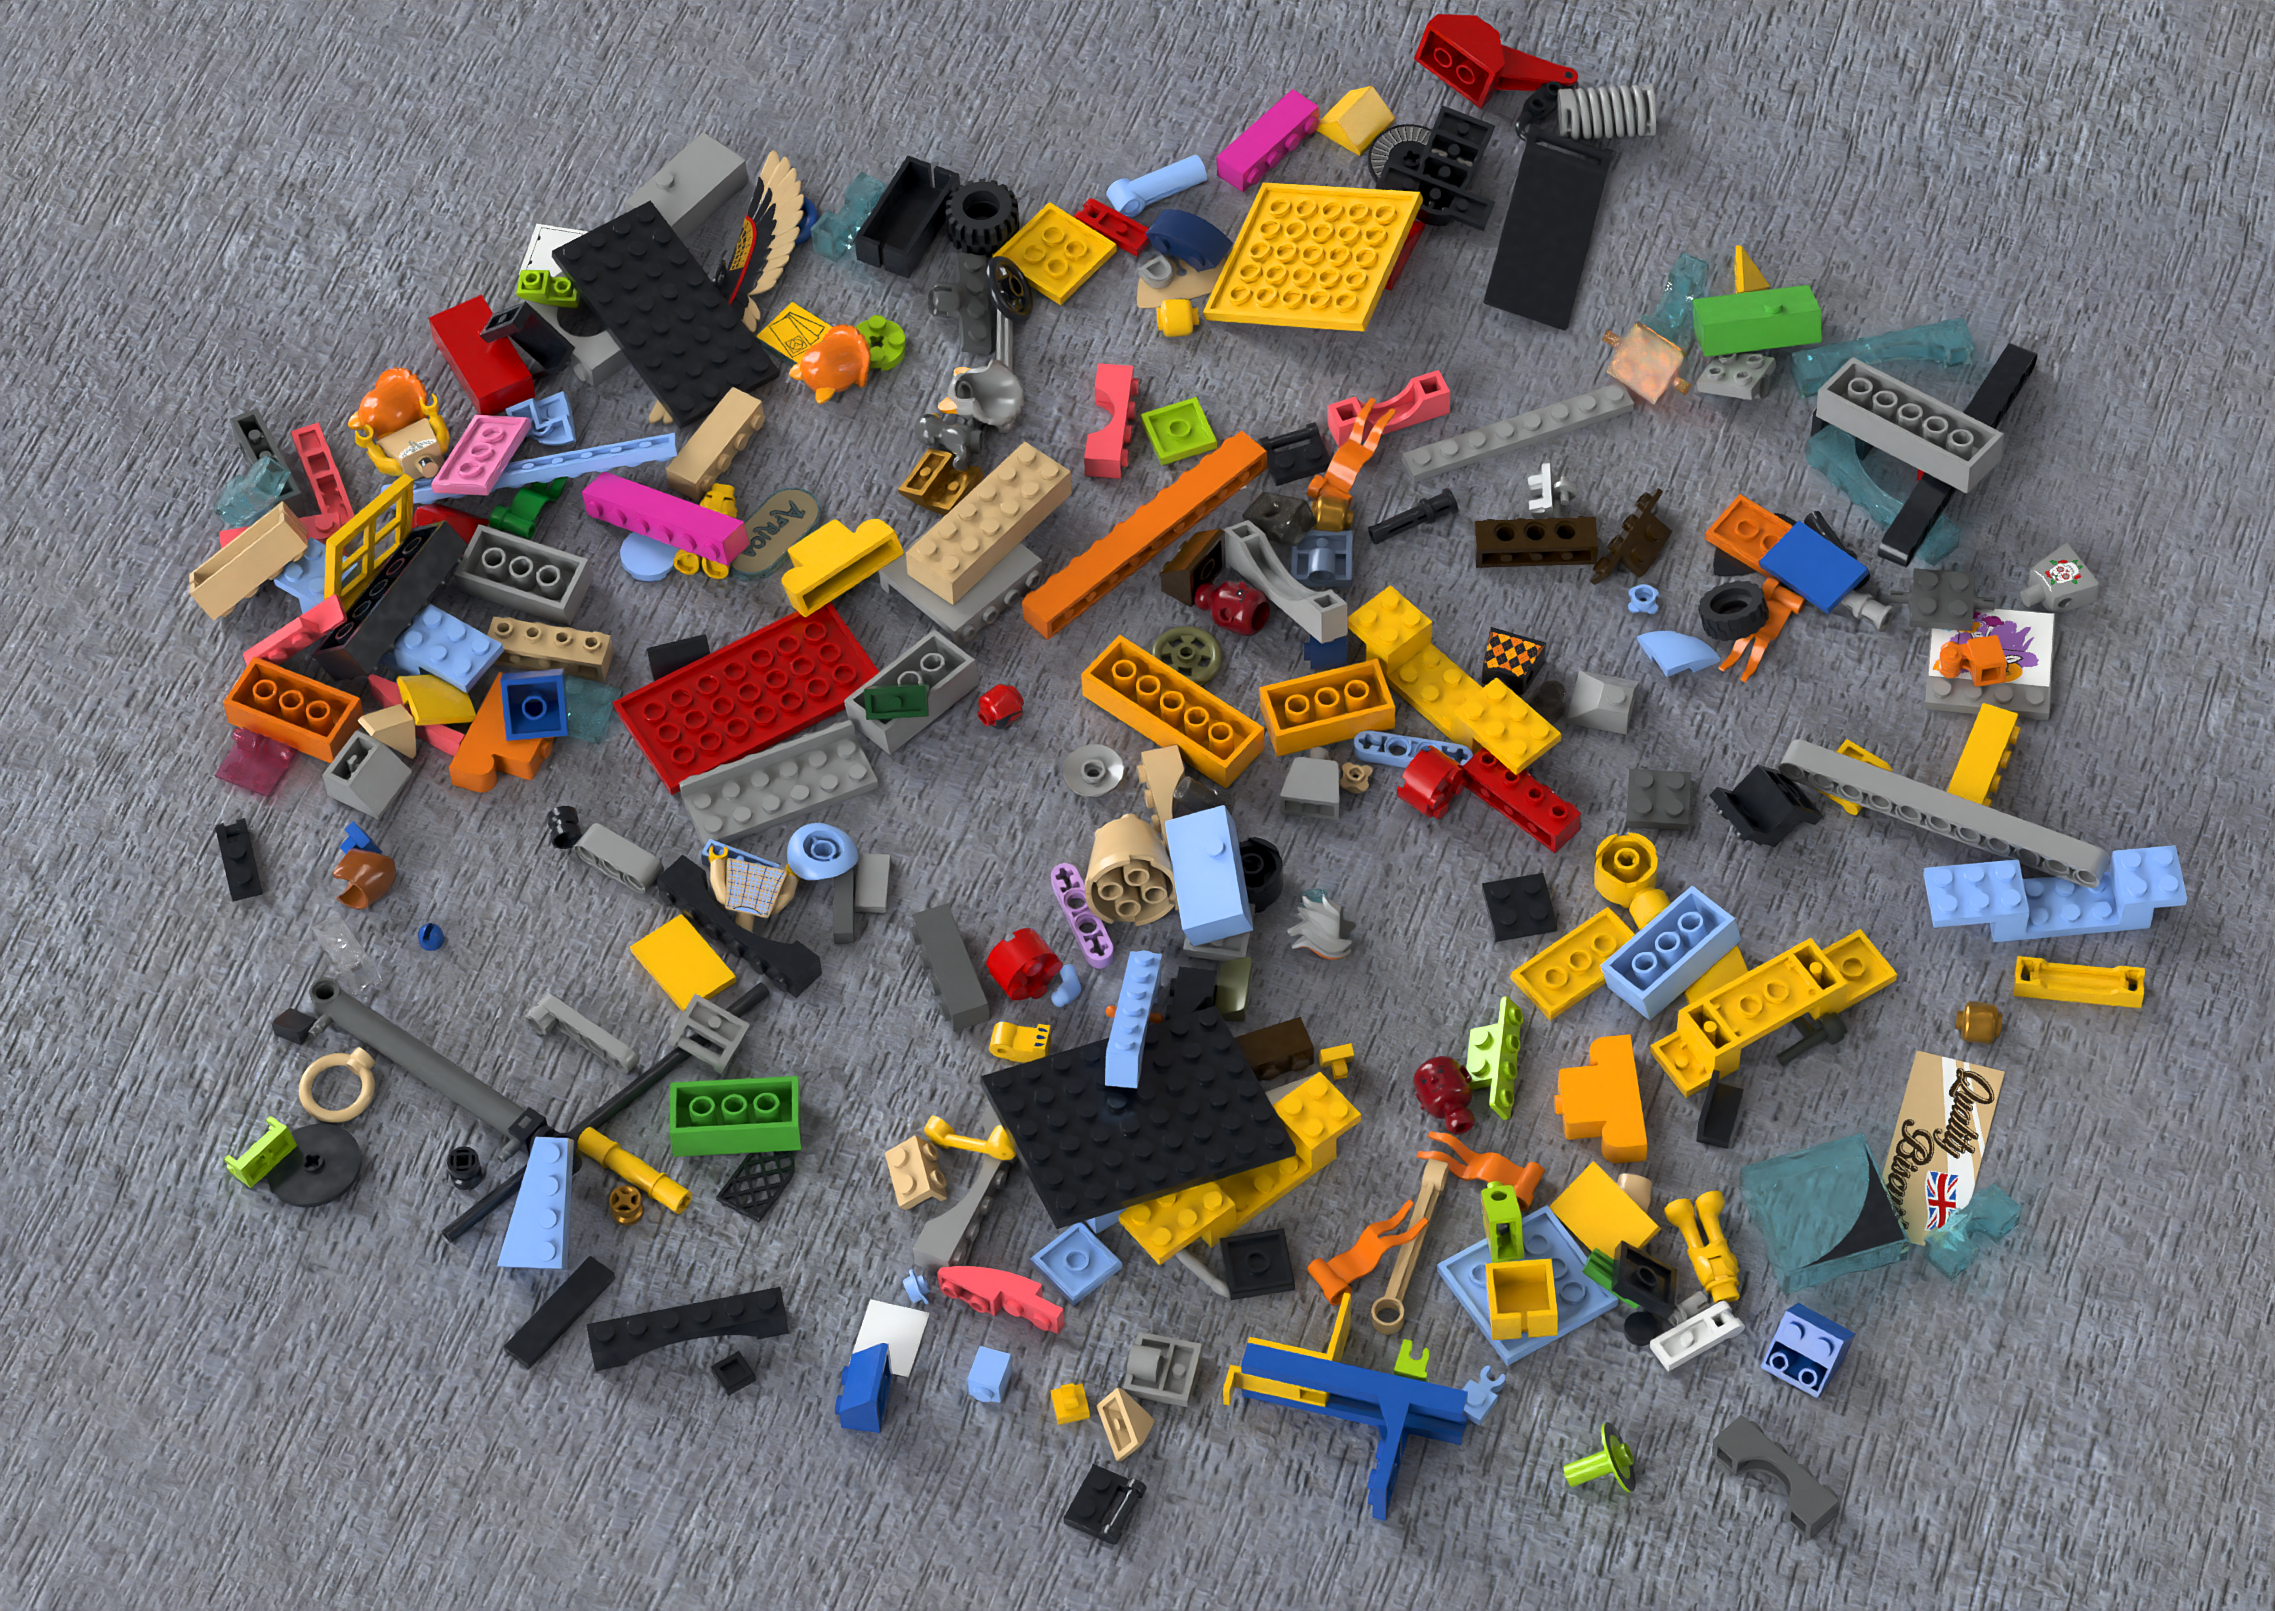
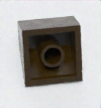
M1214 529L1196 532L1188 542L1184 541L1180 545L1177 555L1171 562H1166L1160 571L1161 591L1192 607L1195 604V593L1198 587L1203 583H1212L1226 567L1225 531Z

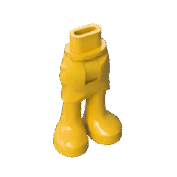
M713 484L711 491L705 494L700 506L736 518L738 510L735 507V488L731 485ZM679 549L675 554L673 565L679 572L693 575L697 573L700 567L701 556ZM702 557V568L709 577L723 579L728 575L730 564L726 566Z
M1717 1190L1703 1193L1697 1198L1694 1206L1710 1243L1704 1246L1700 1237L1694 1208L1690 1199L1675 1200L1664 1209L1668 1221L1678 1227L1689 1247L1687 1254L1692 1261L1695 1273L1705 1288L1706 1293L1712 1294L1715 1304L1721 1301L1729 1303L1740 1298L1737 1290L1739 1285L1737 1276L1740 1269L1738 1268L1735 1255L1730 1252L1727 1239L1724 1238L1720 1227L1719 1215L1725 1207V1199L1723 1193Z

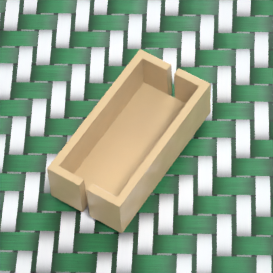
M282 501L189 574L191 584L190 595L213 621L219 616L226 617L236 608L237 602L244 597L246 599L252 597L259 590L261 583L267 579L273 580L283 571L284 565L291 560L293 562L299 560L306 553V548L308 547L306 526Z

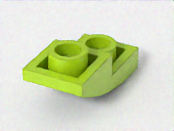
M549 270L520 271L516 291L517 297L545 305L578 308L580 294L567 277H552Z

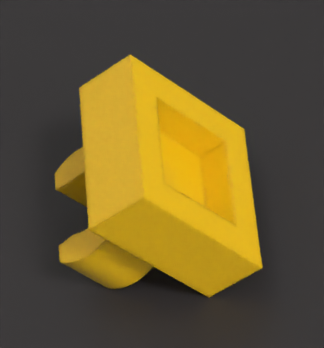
M1352 1043L1322 1049L1319 1052L1320 1067L1331 1066L1334 1080L1347 1078L1348 1069L1346 1063L1352 1062L1354 1058Z
M1074 1383L1061 1385L1058 1389L1050 1390L1058 1425L1090 1418L1083 1383L1074 1385Z

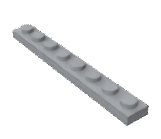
M1619 382L1402 453V462L1413 483L1634 411V402L1623 382Z

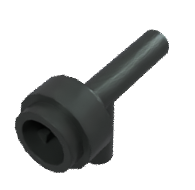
M1826 1012L1817 1018L1816 1023L1819 1029L1816 1031L1802 1015L1792 1020V1024L1804 1038L1776 1056L1780 1065L1783 1067L1825 1039L1832 1046L1843 1040L1844 1035L1848 1031L1836 1012L1831 1014Z

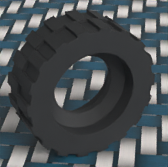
M1739 580L1716 586L1704 594L1705 596L1700 599V605H1698L1704 631L1715 640L1736 641L1741 638H1747L1751 634L1757 633L1761 627H1764L1766 620L1769 619L1764 592L1757 584H1752L1750 581L1742 582ZM1746 607L1733 614H1722L1733 608Z

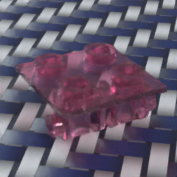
M245 727L241 729L235 728L232 739L236 740V743L214 776L269 797L294 759L298 749L288 746L285 742L275 741L269 736L265 737L261 733L257 734L249 731Z

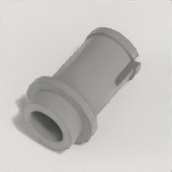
M1697 1291L1679 1304L1675 1303L1674 1312L1668 1318L1669 1322L1676 1327L1710 1308L1709 1303L1702 1304L1708 1301L1707 1297L1701 1291Z

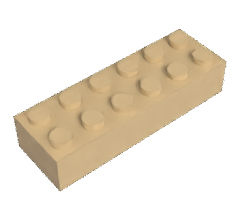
M1024 441L906 552L907 575L954 605L1072 494L1071 471Z

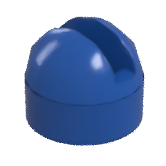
M427 923L419 929L418 939L423 949L434 951L443 945L444 935L438 925ZM428 933H430L429 940H426Z

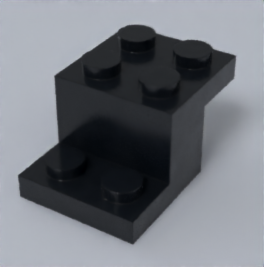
M1758 764L1733 791L1716 787L1709 795L1716 804L1714 808L1718 814L1727 820L1729 819L1734 825L1733 832L1745 842L1747 840L1753 841L1758 845L1765 844L1776 847L1798 823L1806 822L1816 825L1823 817L1795 781L1786 778L1779 770Z

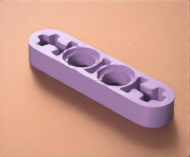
M1067 863L1055 866L1051 872L1052 889L1087 963L1093 968L1098 969L1109 966L1114 958L1113 945L1101 919L1090 911L1086 903L1085 885L1075 866ZM1061 876L1070 879L1071 889L1067 890L1064 880L1060 879ZM1074 898H1079L1085 904L1081 908L1074 909L1069 907L1068 902ZM1084 923H1093L1097 927L1092 933H1083L1079 929ZM1097 941L1100 951L1104 952L1103 956L1094 953V942Z

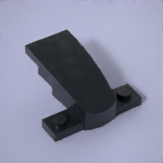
M1441 105L1418 172L1386 160L1375 189L1420 192L1423 202L1416 215V219L1425 224L1446 226L1450 219L1484 231L1495 202L1468 192L1467 189L1484 156L1495 125Z

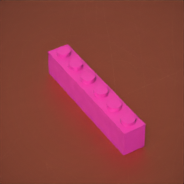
M605 471L582 491L587 515L726 566L749 545L744 521Z

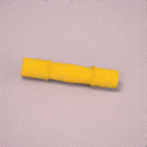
M592 1127L586 1128L578 1138L577 1143L580 1151L600 1163L603 1168L609 1167L629 1183L647 1192L649 1198L657 1200L677 1214L682 1213L690 1204L693 1195L691 1191L669 1178L666 1173H659L640 1158L622 1149L620 1143L613 1142Z

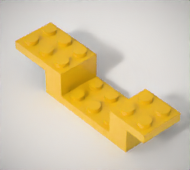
M1391 585L1348 616V628L1366 643V661L1378 658L1387 685L1453 743L1467 746L1473 753V756L1484 747L1517 775L1561 741V733L1497 677L1482 688L1431 643L1433 622Z
M1861 929L1823 950L1817 946L1812 938H1809L1679 1010L1677 1031L1650 1045V1053L1685 1098H1688L1709 1086L1713 1070L1720 1071L1719 1080L1738 1070L1741 1049L1806 1012L1815 1021L1826 1012L1829 1014L1836 1012L1838 1014L1897 980V973Z
M1318 1072L1272 1105L1296 1147L1295 1156L1131 1206L1118 1215L1119 1222L1159 1265L1200 1236L1212 1248L1220 1242V1238H1225L1335 1160L1337 1158L1336 1139L1361 1121V1113L1321 1072Z

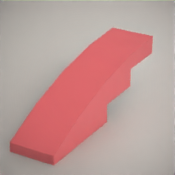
M319 422L290 431L320 513L339 512L341 524L344 526L354 517V513Z
M371 674L368 677L372 695L384 708L401 703L412 716L410 705L404 706L397 683L375 674ZM447 724L415 726L416 736L453 757L465 737V734L447 728Z

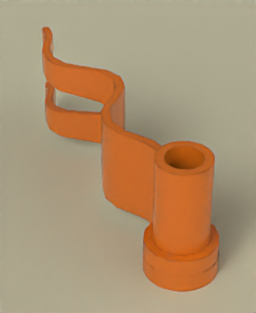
M1370 397L1359 412L1348 440L1333 456L1324 477L1317 474L1312 479L1306 495L1316 501L1321 495L1344 498L1348 501L1349 508L1353 501V496L1348 493L1362 466L1375 453L1384 428L1397 411L1391 408L1381 417L1362 446L1361 442L1365 424L1376 402V399Z
M1770 577L1767 578L1762 586V590L1769 611V619L1766 620L1765 626L1761 627L1757 633H1753L1747 638L1736 640L1731 653L1718 669L1724 672L1733 666L1754 637L1756 639L1750 659L1740 678L1741 681L1746 683L1756 671L1768 644L1778 637L1791 612L1800 614L1806 599L1781 587L1780 582Z
M1429 1132L1428 1138L1450 1146L1468 1166L1460 1164L1450 1155L1438 1151H1419L1416 1155L1417 1158L1425 1160L1431 1158L1449 1163V1171L1465 1181L1479 1179L1488 1183L1499 1181L1504 1186L1511 1185L1514 1187L1520 1211H1527L1534 1199L1533 1193L1545 1173V1169L1540 1164L1528 1162L1526 1167L1523 1168L1498 1153H1475L1468 1149L1458 1138L1450 1134Z
M1411 1199L1392 1218L1369 1225L1360 1235L1358 1242L1347 1252L1335 1256L1327 1263L1323 1258H1317L1309 1264L1307 1271L1324 1290L1323 1296L1332 1306L1341 1304L1344 1293L1351 1294L1352 1289L1348 1284L1369 1274L1378 1265L1383 1254L1393 1246L1409 1243L1429 1223L1428 1219L1424 1217L1405 1233L1378 1238L1382 1233L1394 1230L1402 1223L1414 1205Z

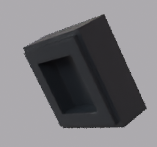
M739 1351L711 1366L712 1374L727 1396L756 1381L754 1372Z

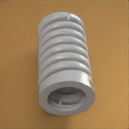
M1645 84L1642 90L1639 85H1632L1630 89L1626 85L1620 86L1619 89L1616 86H1610L1608 90L1605 87H1599L1597 91L1593 87L1587 88L1586 91L1582 88H1577L1575 92L1572 89H1558L1560 136L1566 138L1571 136L1573 140H1578L1580 137L1581 116L1584 139L1587 140L1592 137V119L1594 137L1596 139L1602 138L1603 118L1605 136L1612 138L1614 136L1615 117L1616 135L1620 138L1625 135L1624 121L1626 116L1627 135L1634 137L1636 134V107L1638 119L1637 134L1639 136L1655 135L1656 104L1653 84ZM1568 111L1571 112V124H1567Z

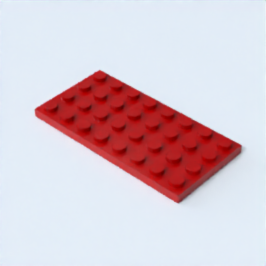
M829 602L806 618L796 611L612 703L613 709L672 796L680 792L679 783L688 777L700 775L715 769L719 765L730 764L743 759L747 755L756 754L846 709L844 700L876 676L879 671L831 602Z

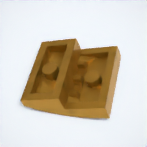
M929 448L898 491L912 502L945 516L979 484L984 475L981 468L969 465L967 471L956 470L952 466L955 459L952 453Z

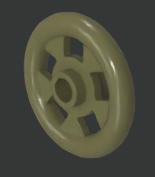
M1191 626L1176 627L1166 631L1156 639L1150 652L1151 655L1162 661V657L1171 656L1173 664L1168 666L1177 672L1179 669L1192 670L1191 676L1185 677L1199 686L1209 682L1217 675L1223 661V652L1217 639L1209 632ZM1181 639L1183 643L1172 648L1170 643ZM1198 640L1206 646L1200 650L1192 643ZM1184 653H1189V654H1191V655L1188 656V657L1182 656V654H1184ZM1202 658L1210 660L1207 668L1199 666Z

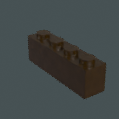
M1301 1017L1234 1038L1258 1081H1269L1275 1079L1280 1074L1293 1070L1301 1071L1314 1064V1047Z

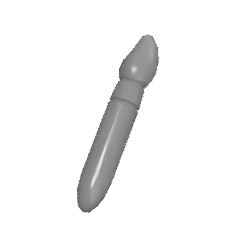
M1185 1248L1175 1254L1186 1267L1207 1285L1211 1286L1215 1293L1230 1298L1228 1284L1219 1279Z

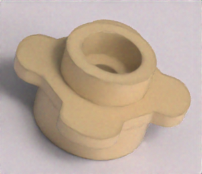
M1350 762L1342 766L1344 773L1343 777L1339 780V786L1342 789H1346L1350 793H1361L1369 789L1368 778L1372 775V768L1370 766L1364 765L1361 767Z

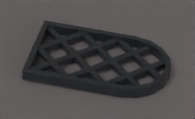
M777 1151L773 1152L774 1156L762 1158L761 1152L749 1153L716 1196V1201L760 1223L790 1183L795 1173V1160L791 1152L780 1151L784 1154L778 1155ZM756 1154L758 1155L757 1160L750 1161ZM789 1157L791 1166L781 1168L779 1159ZM776 1161L777 1169L765 1171L764 1163ZM760 1164L762 1172L750 1175L748 1167ZM745 1169L746 1176L737 1178ZM790 1171L784 1180L782 1173ZM779 1174L780 1182L768 1184L767 1176ZM763 1177L765 1186L753 1188L751 1180ZM748 1181L749 1189L737 1192L736 1183ZM732 1186L734 1193L726 1194V1192ZM778 1188L774 1195L771 1196L770 1189ZM766 1190L768 1199L756 1201L754 1193ZM751 1194L752 1202L741 1205L739 1196ZM734 1197H735L736 1204H734V1203H732V1202H730V1201H728V1200H726V1199H730V1198H734ZM766 1204L759 1213L758 1206ZM754 1207L755 1214L746 1209Z

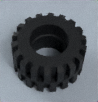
M979 179V182L971 180L967 182L966 186L959 185L956 187L957 192H951L949 200L946 201L945 213L948 238L950 242H953V246L957 250L962 248V253L992 257V253H996L1019 231L1018 202L1013 191H1008V187L1004 184L998 185L995 180L985 182V179ZM981 216L992 217V218H989V219H986V220H975V219H974V218L981 217Z

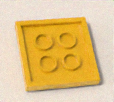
M1049 202L1000 248L993 257L1003 256L1012 260L1023 272L1029 286L1061 306L1117 252V246L1108 238Z

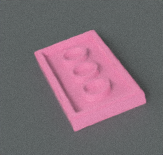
M475 415L431 483L433 493L488 496L530 430V418Z

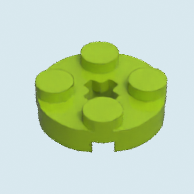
M873 315L869 320H865L854 327L860 331V334H864L865 340L870 347L871 365L869 366V371H871V368H881V371H886L894 368L903 360L906 338L904 331L899 325L893 321L886 320L882 315ZM874 342H882L881 348L878 346L872 348L871 346Z

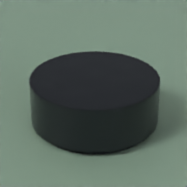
M1634 1312L1625 1320L1624 1335L1633 1345H1648L1651 1340L1656 1338L1657 1322L1649 1313Z

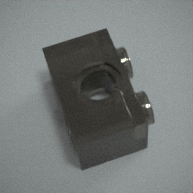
M1262 492L1242 514L1244 521L1249 520L1265 533L1268 541L1297 546L1317 523L1305 499L1269 492Z

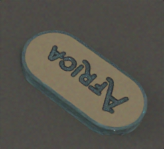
M795 487L780 489L772 493L744 521L749 545L730 563L729 573L738 579L752 581L751 578L758 577L761 580L774 574L790 558L787 551L788 548L818 529L821 522V507L818 499L811 492Z

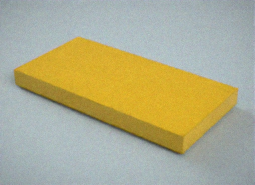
M1606 907L1512 971L1510 979L1551 1021L1606 983L1600 965L1634 937L1635 934L1609 907Z

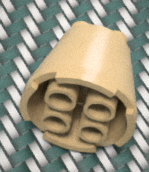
M1125 814L1120 819L1107 823L1095 832V841L1085 880V897L1090 911L1102 921L1110 924L1114 921L1135 922L1136 926H1140L1160 919L1175 906L1174 900L1177 894L1171 860L1154 828L1149 823L1140 820L1135 814Z

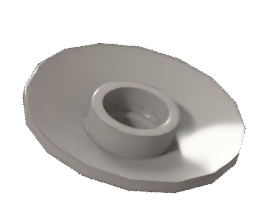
M1088 744L1080 746L1069 753L1064 761L1062 774L1065 783L1073 792L1082 796L1098 797L1106 795L1118 787L1123 779L1124 765L1121 757L1113 749L1104 745Z

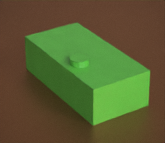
M1809 285L1692 299L1694 333L1705 357L1822 342L1821 309Z
M798 1076L670 1083L669 1134L673 1157L801 1150V1093Z

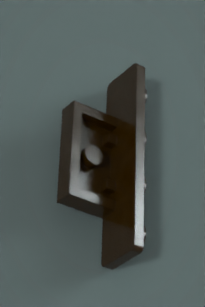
M1660 488L1651 493L1644 492L1635 503L1636 511L1634 514L1631 513L1621 524L1623 531L1620 535H1616L1608 544L1607 549L1610 551L1606 557L1603 556L1593 567L1595 574L1590 580L1593 585L1606 579L1618 561L1638 578L1646 574L1673 532L1651 513V510L1663 493Z

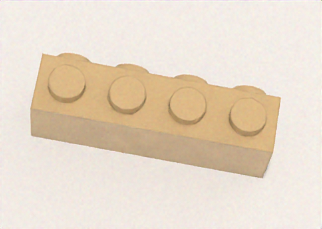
M493 616L487 636L503 644L504 652L493 663L495 665L532 671L564 668L565 676L605 682L614 654L611 635H605L601 632L580 631L571 627L549 626L541 622L519 621L511 617L500 618Z

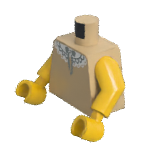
M431 394L434 401L431 406L424 405L422 397L420 398L422 412L430 417L429 420L426 418L419 420L376 441V445L373 442L372 427L364 425L367 437H362L357 430L355 431L356 444L359 447L368 449L367 455L382 474L401 477L405 473L414 480L423 476L425 478H432L438 473L439 468L444 465L445 461L442 455L448 450L450 435L442 415L437 413L439 411V403L434 394Z

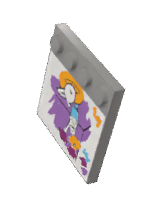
M1995 608L1994 611L1976 609L1973 616L1972 631L1930 628L1924 709L1978 714L1982 704L1986 703L2018 713V718L2048 721L2055 613ZM1998 636L2007 661L2004 683L1975 687L1970 672L1966 669H1961L1960 675L1956 678H1947L1940 674L1939 656L1943 644L1950 641L1964 644L1967 643V639Z

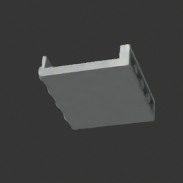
M929 530L903 550L904 554L879 570L882 589L889 594L896 589L950 633L953 638V644L957 647H960L964 642L971 641L981 628L986 624L993 623L1004 609L1016 604L1021 595L1030 588H1035L1043 578L1042 560L1023 544L1019 543L959 601L952 605L907 575L906 552Z

